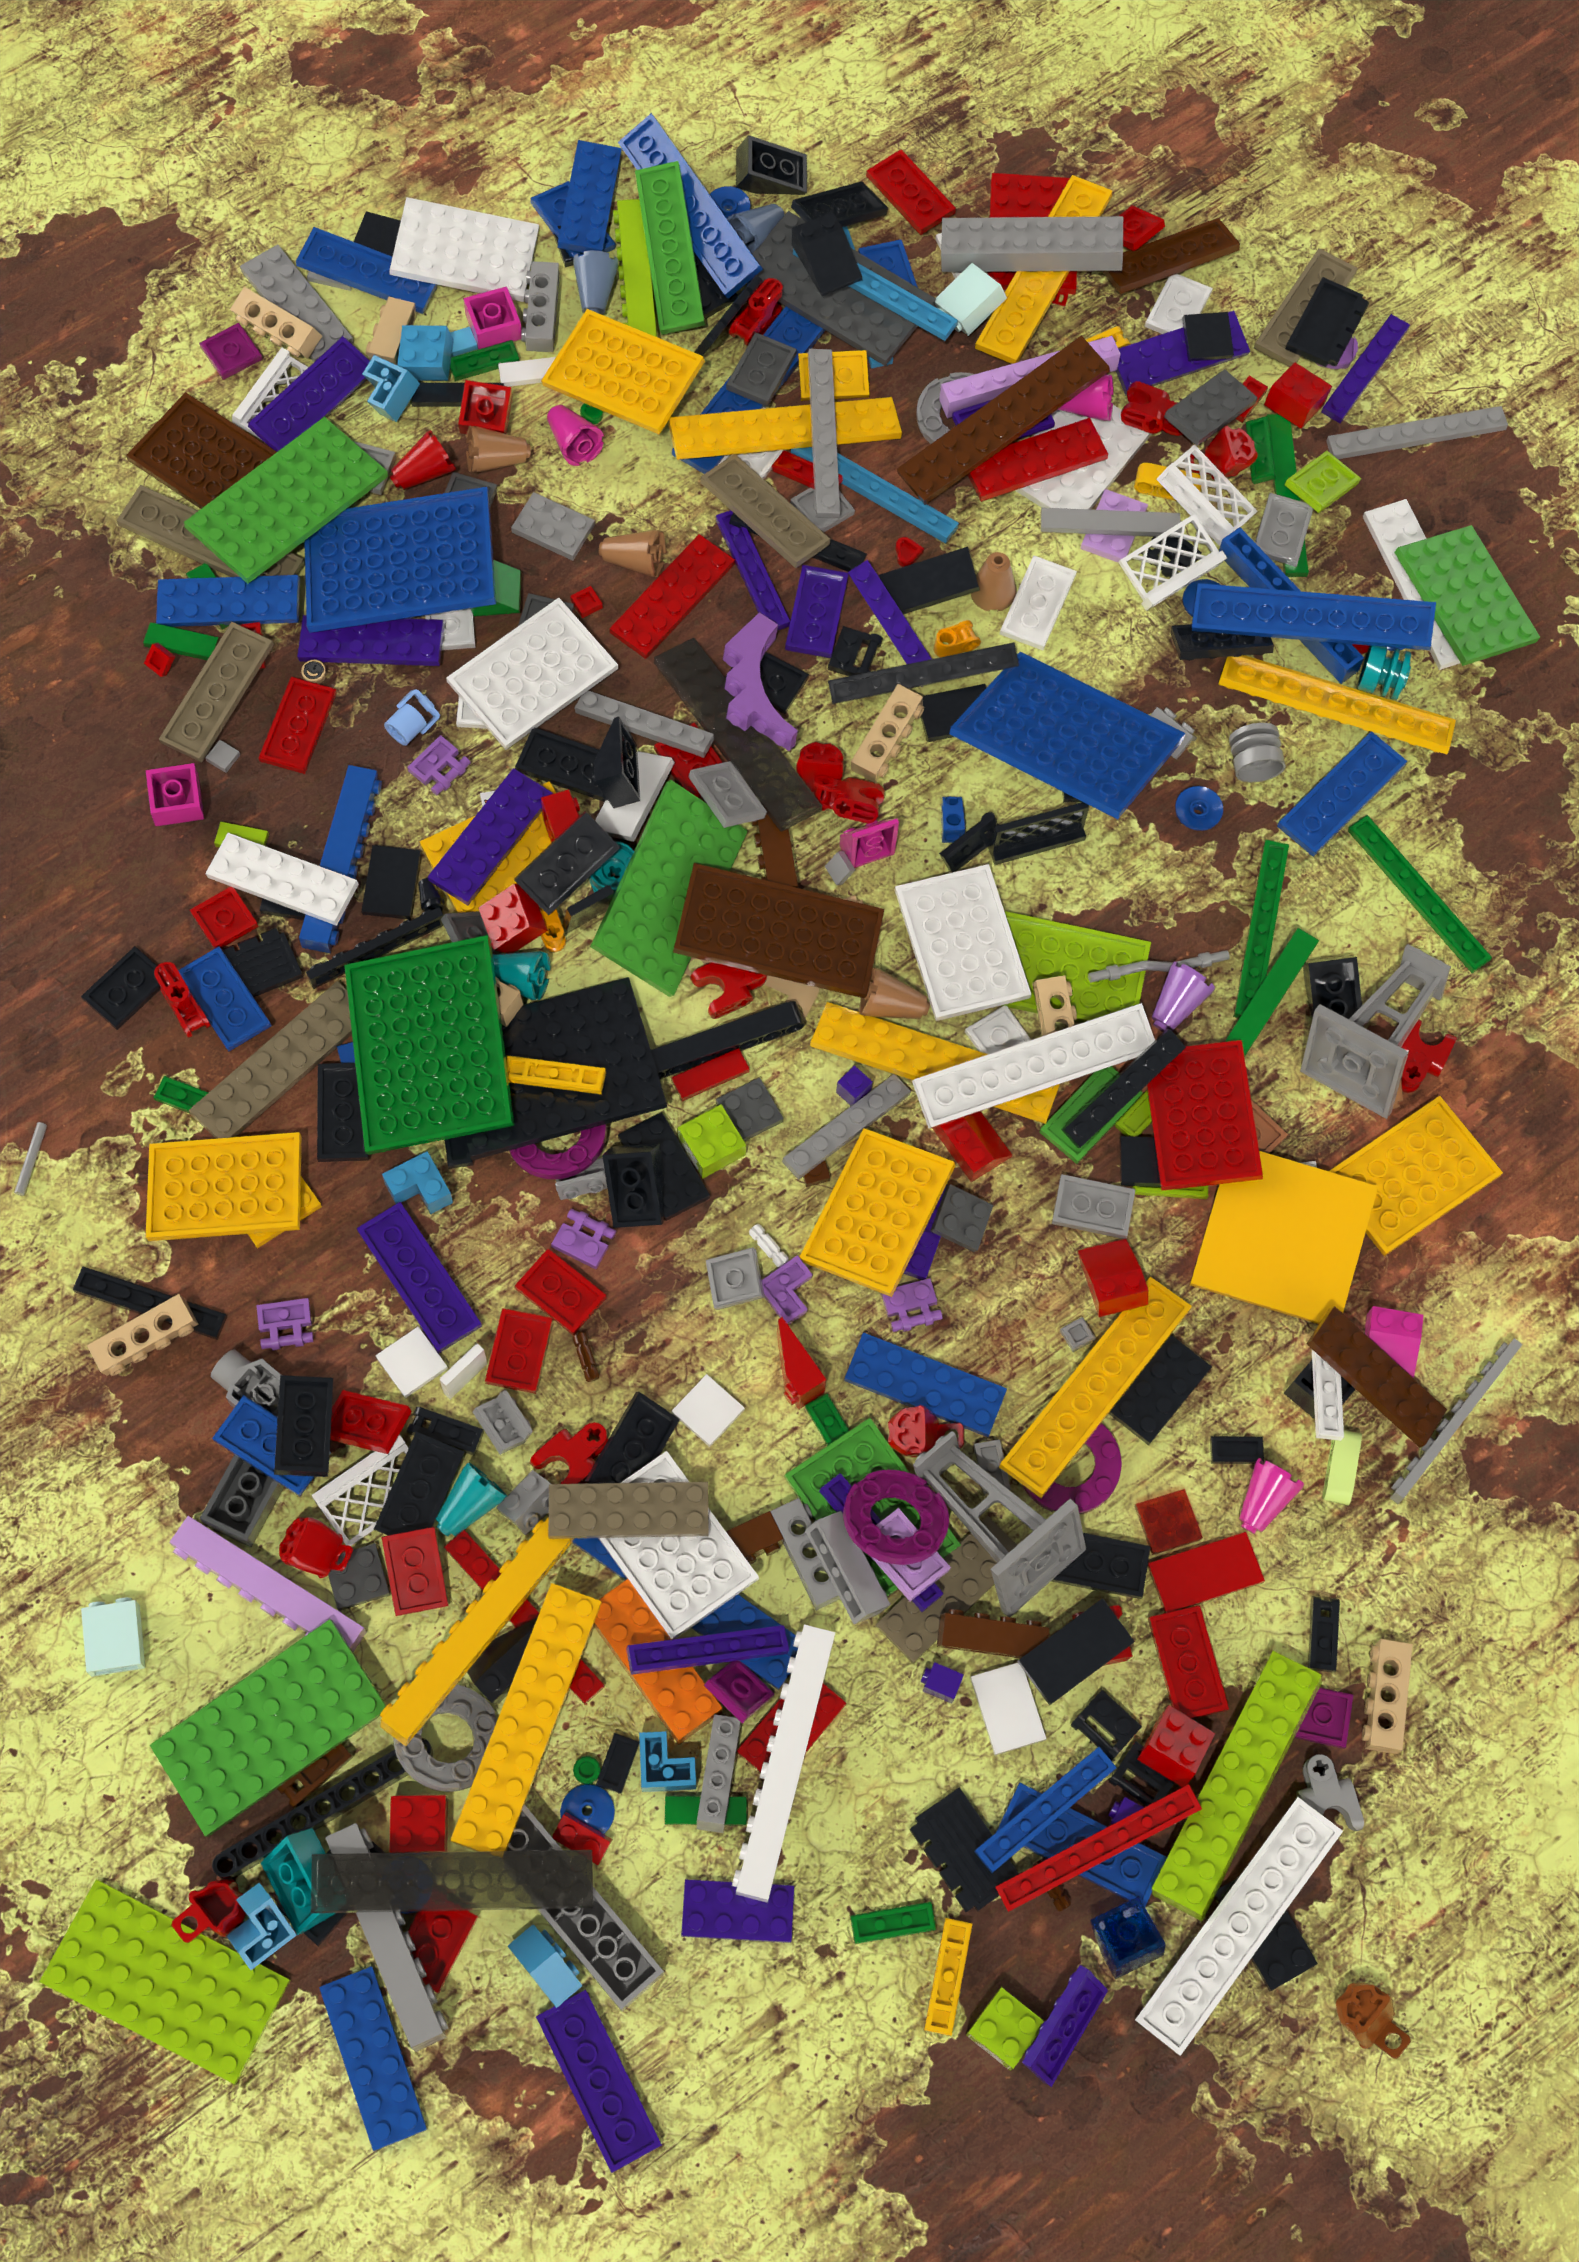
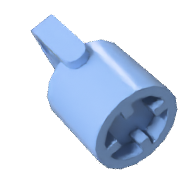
M415 689L411 690L396 705L398 710L385 722L384 727L397 742L407 746L419 732L424 734L440 718V714L428 697ZM413 695L426 711H429L433 716L427 724L424 717L414 707L406 703Z

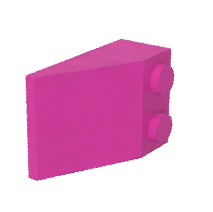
M897 818L885 819L879 822L875 820L858 829L851 828L844 831L840 835L839 846L841 851L845 852L854 868L895 855L899 821Z
M1372 1306L1366 1315L1364 1333L1414 1378L1424 1315Z

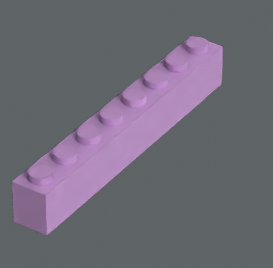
M1113 336L1088 342L1109 365L1110 372L1116 371L1120 352ZM1059 351L941 384L939 401L946 417H952L954 411L994 399Z
M187 1516L169 1542L175 1548L173 1553L179 1558L186 1561L189 1557L196 1562L195 1567L207 1575L211 1571L218 1576L216 1580L228 1589L231 1586L236 1587L240 1590L238 1594L250 1603L253 1600L258 1601L262 1604L260 1609L270 1616L274 1617L275 1614H278L284 1618L282 1623L292 1630L296 1631L297 1628L305 1631L304 1637L331 1619L352 1652H354L367 1633L363 1626L190 1516Z

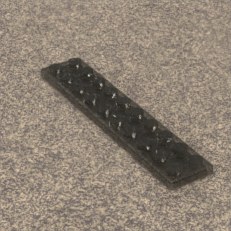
M695 638L654 657V664L702 728L714 734V744L728 762L731 761L781 832L822 811L821 803L772 739L763 733H759L752 726L744 731L726 719L728 705L735 696H732L725 690V677Z
M592 1850L312 1854L311 1913L572 1909L593 1907Z

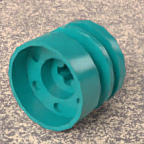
M1370 646L1360 674L1357 690L1372 694L1379 684L1382 685V697L1387 695L1390 687L1392 688L1390 699L1397 700L1399 694L1405 688L1410 673L1411 652L1405 651L1400 661L1398 660L1400 649L1396 648L1390 658L1386 657L1387 647Z
M616 842L620 848L589 877L594 893L610 885L615 894L634 853L631 847L624 843ZM615 874V876H619V878L616 879L614 876L611 877V875Z

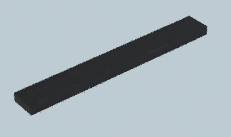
M1013 642L828 680L832 704L834 705L892 693L897 684L907 689L1019 667L1015 643Z

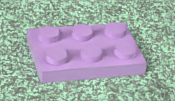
M1105 489L1096 510L1146 512L1148 504ZM1086 534L1081 544V549L1119 562L1128 555L1136 536Z
M899 1508L876 1525L885 1536L890 1535L891 1538L895 1539L913 1536L918 1531ZM938 1552L921 1562L907 1565L890 1564L871 1557L910 1602L949 1572L951 1568Z

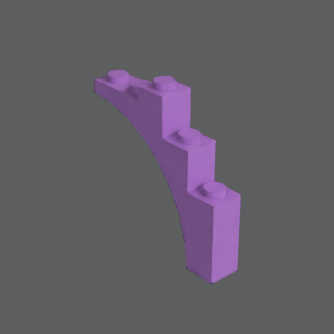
M759 612L725 645L723 661L729 666L734 667L727 673L725 690L732 696H735L728 705L726 719L744 731L752 726L759 733H763L772 739L777 745L790 751L795 746L798 730L785 721L774 709L765 694L760 678V663L765 652L776 639L778 624Z

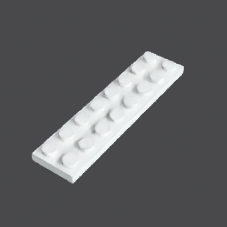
M1407 499L1364 512L1363 519L1403 599L1423 601L1394 553L1400 546L1426 539ZM1434 619L1430 653L1438 669L1441 670L1459 664L1460 661Z

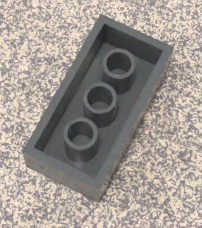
M234 1455L204 1509L200 1520L205 1526L246 1546L252 1547L284 1486Z

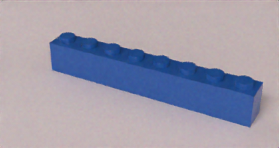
M1241 527L1222 539L1219 552H1224L1227 557L1225 562L1249 587L1301 591ZM1300 640L1340 684L1356 674L1364 660V657L1352 644Z
M348 765L320 867L356 879L358 867L355 865L357 858L361 859L363 854V837H367L370 824L368 819L369 816L374 815L376 807L374 798L381 791L382 781L378 778L377 770ZM345 911L339 921L340 924L344 921ZM305 915L299 936L302 948L331 954L333 945L336 946L338 943L339 931L337 929L339 923L336 926Z

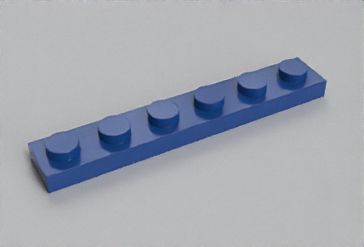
M1100 1747L1096 1748L974 1852L989 1871L993 1873L1117 1767Z

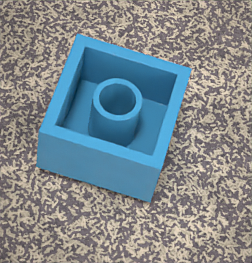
M402 325L397 366L408 370L416 380L448 381L453 338L448 327Z

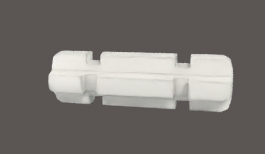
M760 1224L754 1225L749 1230V1235L755 1241L757 1240V1244L769 1258H773L772 1262L778 1268L787 1263L789 1260L788 1256L783 1251L780 1252L781 1248L768 1233L765 1234V1229Z

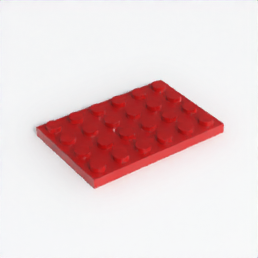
M992 173L989 218L1048 217L1070 178ZM1017 271L987 272V275L1001 284L1003 290H1006ZM1069 271L1058 293L1076 294L1077 271Z
M1242 1040L1185 1046L1186 1048L1147 1084L1161 1191L1262 1180L1263 1172Z

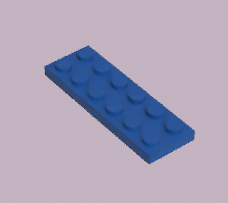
M578 140L557 248L582 253L590 250L603 251L622 148Z
M313 227L296 259V266L384 300H388V297L413 302L415 303L416 312L421 314L424 313L437 287V284L390 275L392 256Z
M298 575L258 576L249 584L241 577L158 579L156 624L182 627L230 625L231 622L238 625L260 622L261 624L299 623L300 578Z
M1371 731L1279 821L1277 827L1314 857L1406 765L1407 760Z
M864 1332L844 1378L845 1382L911 1408L923 1405L937 1418L950 1423H961L965 1429L985 1437L990 1435L1007 1391L1005 1387Z
M1019 1783L996 1832L1042 1794ZM1069 1808L1027 1843L1024 1848L1048 1859L1105 1829L1106 1826ZM1138 1843L1079 1874V1876L1144 1909L1152 1893V1887L1167 1857Z
M371 1966L319 1987L372 2150L377 2151L428 2130L374 1968Z

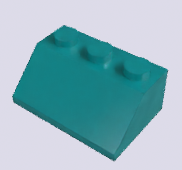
M313 1828L286 1836L261 1862L297 1935L304 1933L336 1914L349 1901L346 1890L334 1871L333 1865L329 1861Z

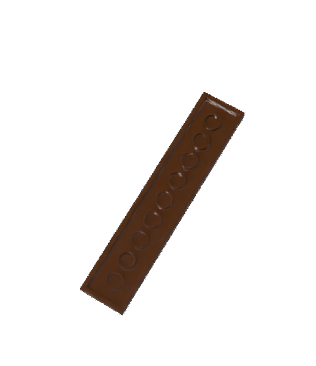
M1081 335L898 467L897 473L922 503L926 505L1110 372L1109 365Z

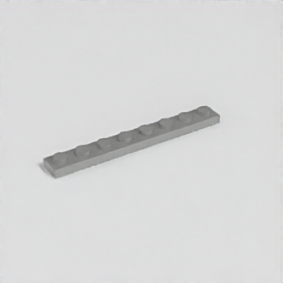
M809 349L808 369L816 517L839 518L840 500L832 350Z
M1502 406L1331 435L1327 437L1326 442L1329 452L1337 459L1503 431L1507 429L1508 423Z
M1514 1338L1509 1344L1504 1342L1495 1353L1498 1359L1494 1364L1489 1361L1480 1372L1484 1377L1480 1382L1474 1380L1466 1390V1393L1469 1394L1465 1401L1460 1399L1451 1410L1454 1415L1450 1421L1446 1418L1436 1429L1439 1432L1436 1439L1434 1440L1430 1437L1427 1444L1421 1448L1425 1452L1422 1457L1418 1459L1415 1456L1406 1469L1410 1472L1405 1479L1400 1476L1393 1484L1391 1489L1395 1492L1391 1495V1500L1399 1504L1523 1344Z

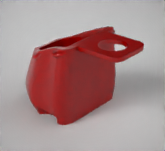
M1228 425L1217 433L1206 447L1204 454L1225 477L1237 476L1239 472L1251 466L1258 457L1254 447V440L1241 428L1231 429ZM1191 454L1190 462L1195 464L1194 458L1196 457L1193 454ZM1191 470L1194 473H1200V471Z
M812 742L800 750L796 765V788L799 792L805 793L803 802L805 809L826 810L809 802L810 796L816 790L813 784L816 776L825 775L838 780L842 779L844 756L833 744Z
M923 1405L903 1408L888 1422V1444L904 1456L917 1457L924 1452L927 1453L934 1447L936 1441L950 1429H954L958 1433L957 1442L959 1449L964 1446L963 1425L961 1423L939 1425L937 1417Z
M299 1517L287 1528L285 1538L280 1543L279 1556L286 1565L318 1575L319 1578H324L328 1576L330 1570L343 1571L346 1568L353 1552V1547L342 1545V1535L337 1534L321 1521L311 1517ZM345 1551V1558L342 1561V1563L338 1565V1558L341 1555V1553Z
M235 1880L211 1881L199 1891L193 1890L189 1893L188 1898L192 1905L172 1921V1927L185 1943L193 1941L208 1927L219 1936L226 1937L245 1918L246 1913L236 1900L244 1893L239 1891L238 1883ZM188 1916L194 1917L198 1923L196 1930L192 1933H185L181 1928L183 1919Z

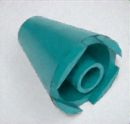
M538 951L493 954L495 976L500 982L515 986L519 989L521 996L530 1000L542 999L549 979L545 978L546 970L550 971V958L547 953Z
M467 1463L463 1467L436 1518L439 1523L436 1527L446 1536L450 1534L457 1536L507 1497V1494L494 1481L489 1480L485 1473L471 1463Z

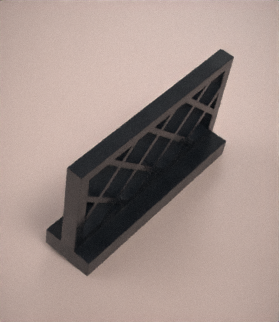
M1081 802L995 826L991 845L988 846L994 865L1085 841L1084 826L1089 805Z

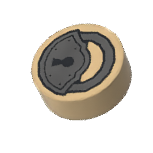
M310 660L302 666L301 672L304 680L317 684L325 680L326 670L322 662Z

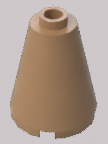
M469 426L466 443H469L468 451H466V461L470 473L525 463L526 458H530V444H527L523 438L478 426Z
M660 530L606 537L599 545V555L606 562L651 577H659L663 571L665 561H661L662 553L666 554V541L664 533L660 532Z
M995 552L988 556L977 572L976 577L980 591L971 593V598L981 609L985 611H990V609L997 610L998 612L1010 607L1016 596L1017 588L1008 556L1001 552Z
M872 968L867 996L860 999L859 1014L872 1017L921 1019L922 1016L927 1015L930 1002L927 1001L926 995L881 969Z

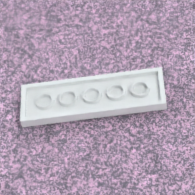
M227 833L205 873L212 880L336 926L359 885L357 880L230 833Z

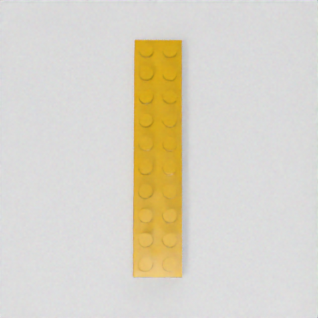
M1072 175L1048 217H1101L1112 197L1113 191ZM1017 271L1005 291L1007 299L994 310L975 343V349L1011 364L1017 363L1069 271Z
M892 397L834 402L837 445L901 439L902 431ZM810 405L670 417L668 420L677 460L812 447Z
M1246 655L1239 657L1228 656L1219 681V685L1225 686L1228 689H1235L1248 693L1251 696L1268 699L1274 703H1281L1297 710L1333 719L1342 724L1356 726L1365 731L1382 734L1388 738H1395L1434 752L1448 754L1456 723L1455 719Z
M827 1002L810 1043L811 1047L911 1080L988 1055L879 1018L859 1014L860 1012ZM1060 1084L993 1107L1046 1124Z
M1151 1276L1146 1281L1149 1290L1148 1305L1121 1312L1000 1463L999 1468L1040 1498L1044 1496L1191 1310L1192 1306Z
M551 1583L450 1839L451 1842L503 1861L602 1601Z

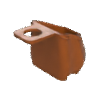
M1351 1983L1347 1986L1346 1992L1336 2000V2010L1340 2023L1355 2036L1362 2048L1367 2049L1375 2044L1390 2057L1397 2059L1411 2043L1410 2036L1392 2023L1395 2015L1393 1999L1374 1984ZM1395 2033L1401 2037L1402 2042L1398 2048L1391 2049L1386 2046L1385 2039L1389 2034Z

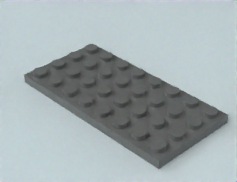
M788 211L771 230L760 247L752 253L763 268L757 276L763 280L762 283L768 278L777 279L782 283L783 293L782 297L778 300L779 303L857 350H866L867 356L886 366L918 326L849 286L821 296L801 260L793 255V247L791 245L792 228L806 222ZM851 248L857 263L935 306L936 298Z

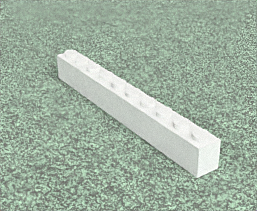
M804 1624L803 1631H797L793 1645V1647L798 1648L796 1658L790 1657L787 1673H791L789 1684H783L780 1699L785 1700L783 1709H777L773 1725L778 1726L776 1736L770 1735L767 1752H771L769 1763L763 1762L760 1778L765 1779L762 1790L756 1789L753 1805L758 1806L756 1815H750L746 1832L751 1833L749 1842H743L739 1856V1859L744 1860L742 1870L735 1871L732 1886L737 1887L736 1895L768 1903L835 1632Z

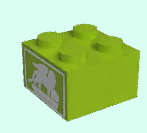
M722 1104L677 1127L678 1139L702 1179L746 1156V1143Z
M1001 1987L972 2025L966 2036L1011 2071L1035 2040L1041 2025L1045 2021Z

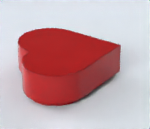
M901 537L896 542L897 562L902 567L914 564L924 553V548L908 537Z

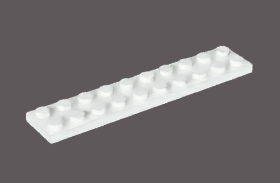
M1141 1003L914 1079L912 1083L928 1128H932L1135 1059L1155 1041Z
M1297 1797L1135 2021L1181 2056L1343 1831Z

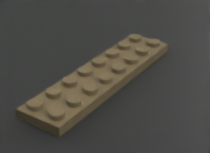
M140 485L116 520L118 526L201 564H208L210 568L225 575L239 577L185 528L184 521L198 512L187 505ZM289 552L259 576L298 575L305 564L304 559Z
M336 981L189 1109L190 1114L216 1139L236 1137L332 1053L337 1046H340L352 1035L347 990Z

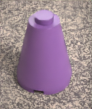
M1173 962L1152 1015V1019L1155 1021L1153 1025L1162 1032L1167 1029L1173 1031L1213 993L1215 986L1212 983L1209 986L1205 984L1206 977L1185 964L1178 967V962Z

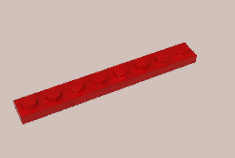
M465 1530L444 1547L482 1591L491 1579L496 1581L501 1575L497 1565ZM526 1599L509 1621L517 1628L537 1618L539 1612ZM580 1659L569 1688L586 1705L605 1685Z
M1188 1784L995 1886L1007 1911L1010 1912L1202 1810Z

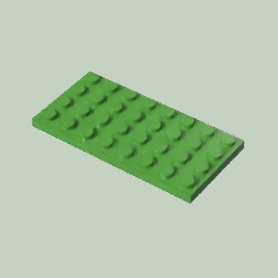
M323 417L184 521V526L249 584L388 477V471L326 417Z
M667 781L590 947L668 997L674 996L691 959L689 956L673 953L693 864L697 863L730 871L748 831L740 825L724 828L707 803L674 781Z
M329 1619L150 1744V1747L205 1837H209L276 1790L280 1785L377 1719L387 1705L333 1620Z

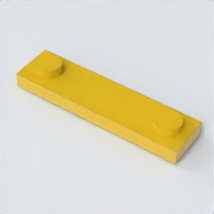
M515 1056L506 1057L509 1083L602 1094L606 1076L605 1068Z
M945 1918L924 2031L952 2036L972 1923Z

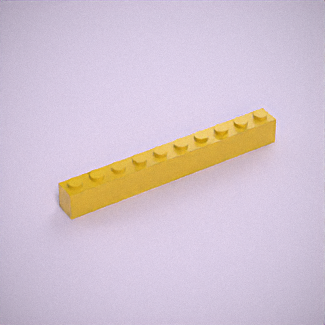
M549 1517L545 1522L541 1519L532 1530L534 1535L529 1541L524 1539L516 1549V1553H518L512 1561L508 1559L499 1570L501 1575L496 1581L491 1579L483 1589V1597L479 1601L475 1599L466 1610L468 1615L462 1622L457 1620L449 1631L451 1634L445 1642L441 1640L432 1651L434 1656L428 1663L423 1661L415 1671L416 1678L411 1684L406 1682L397 1694L399 1696L394 1704L389 1703L381 1712L380 1727L405 1747L573 1543L574 1538L549 1539Z

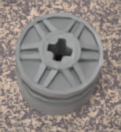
M1253 723L1235 730L1230 735L1229 744L1234 757L1233 765L1238 780L1251 783L1262 782L1272 779L1284 771L1286 765L1283 751L1280 748L1281 740L1277 726L1271 723Z

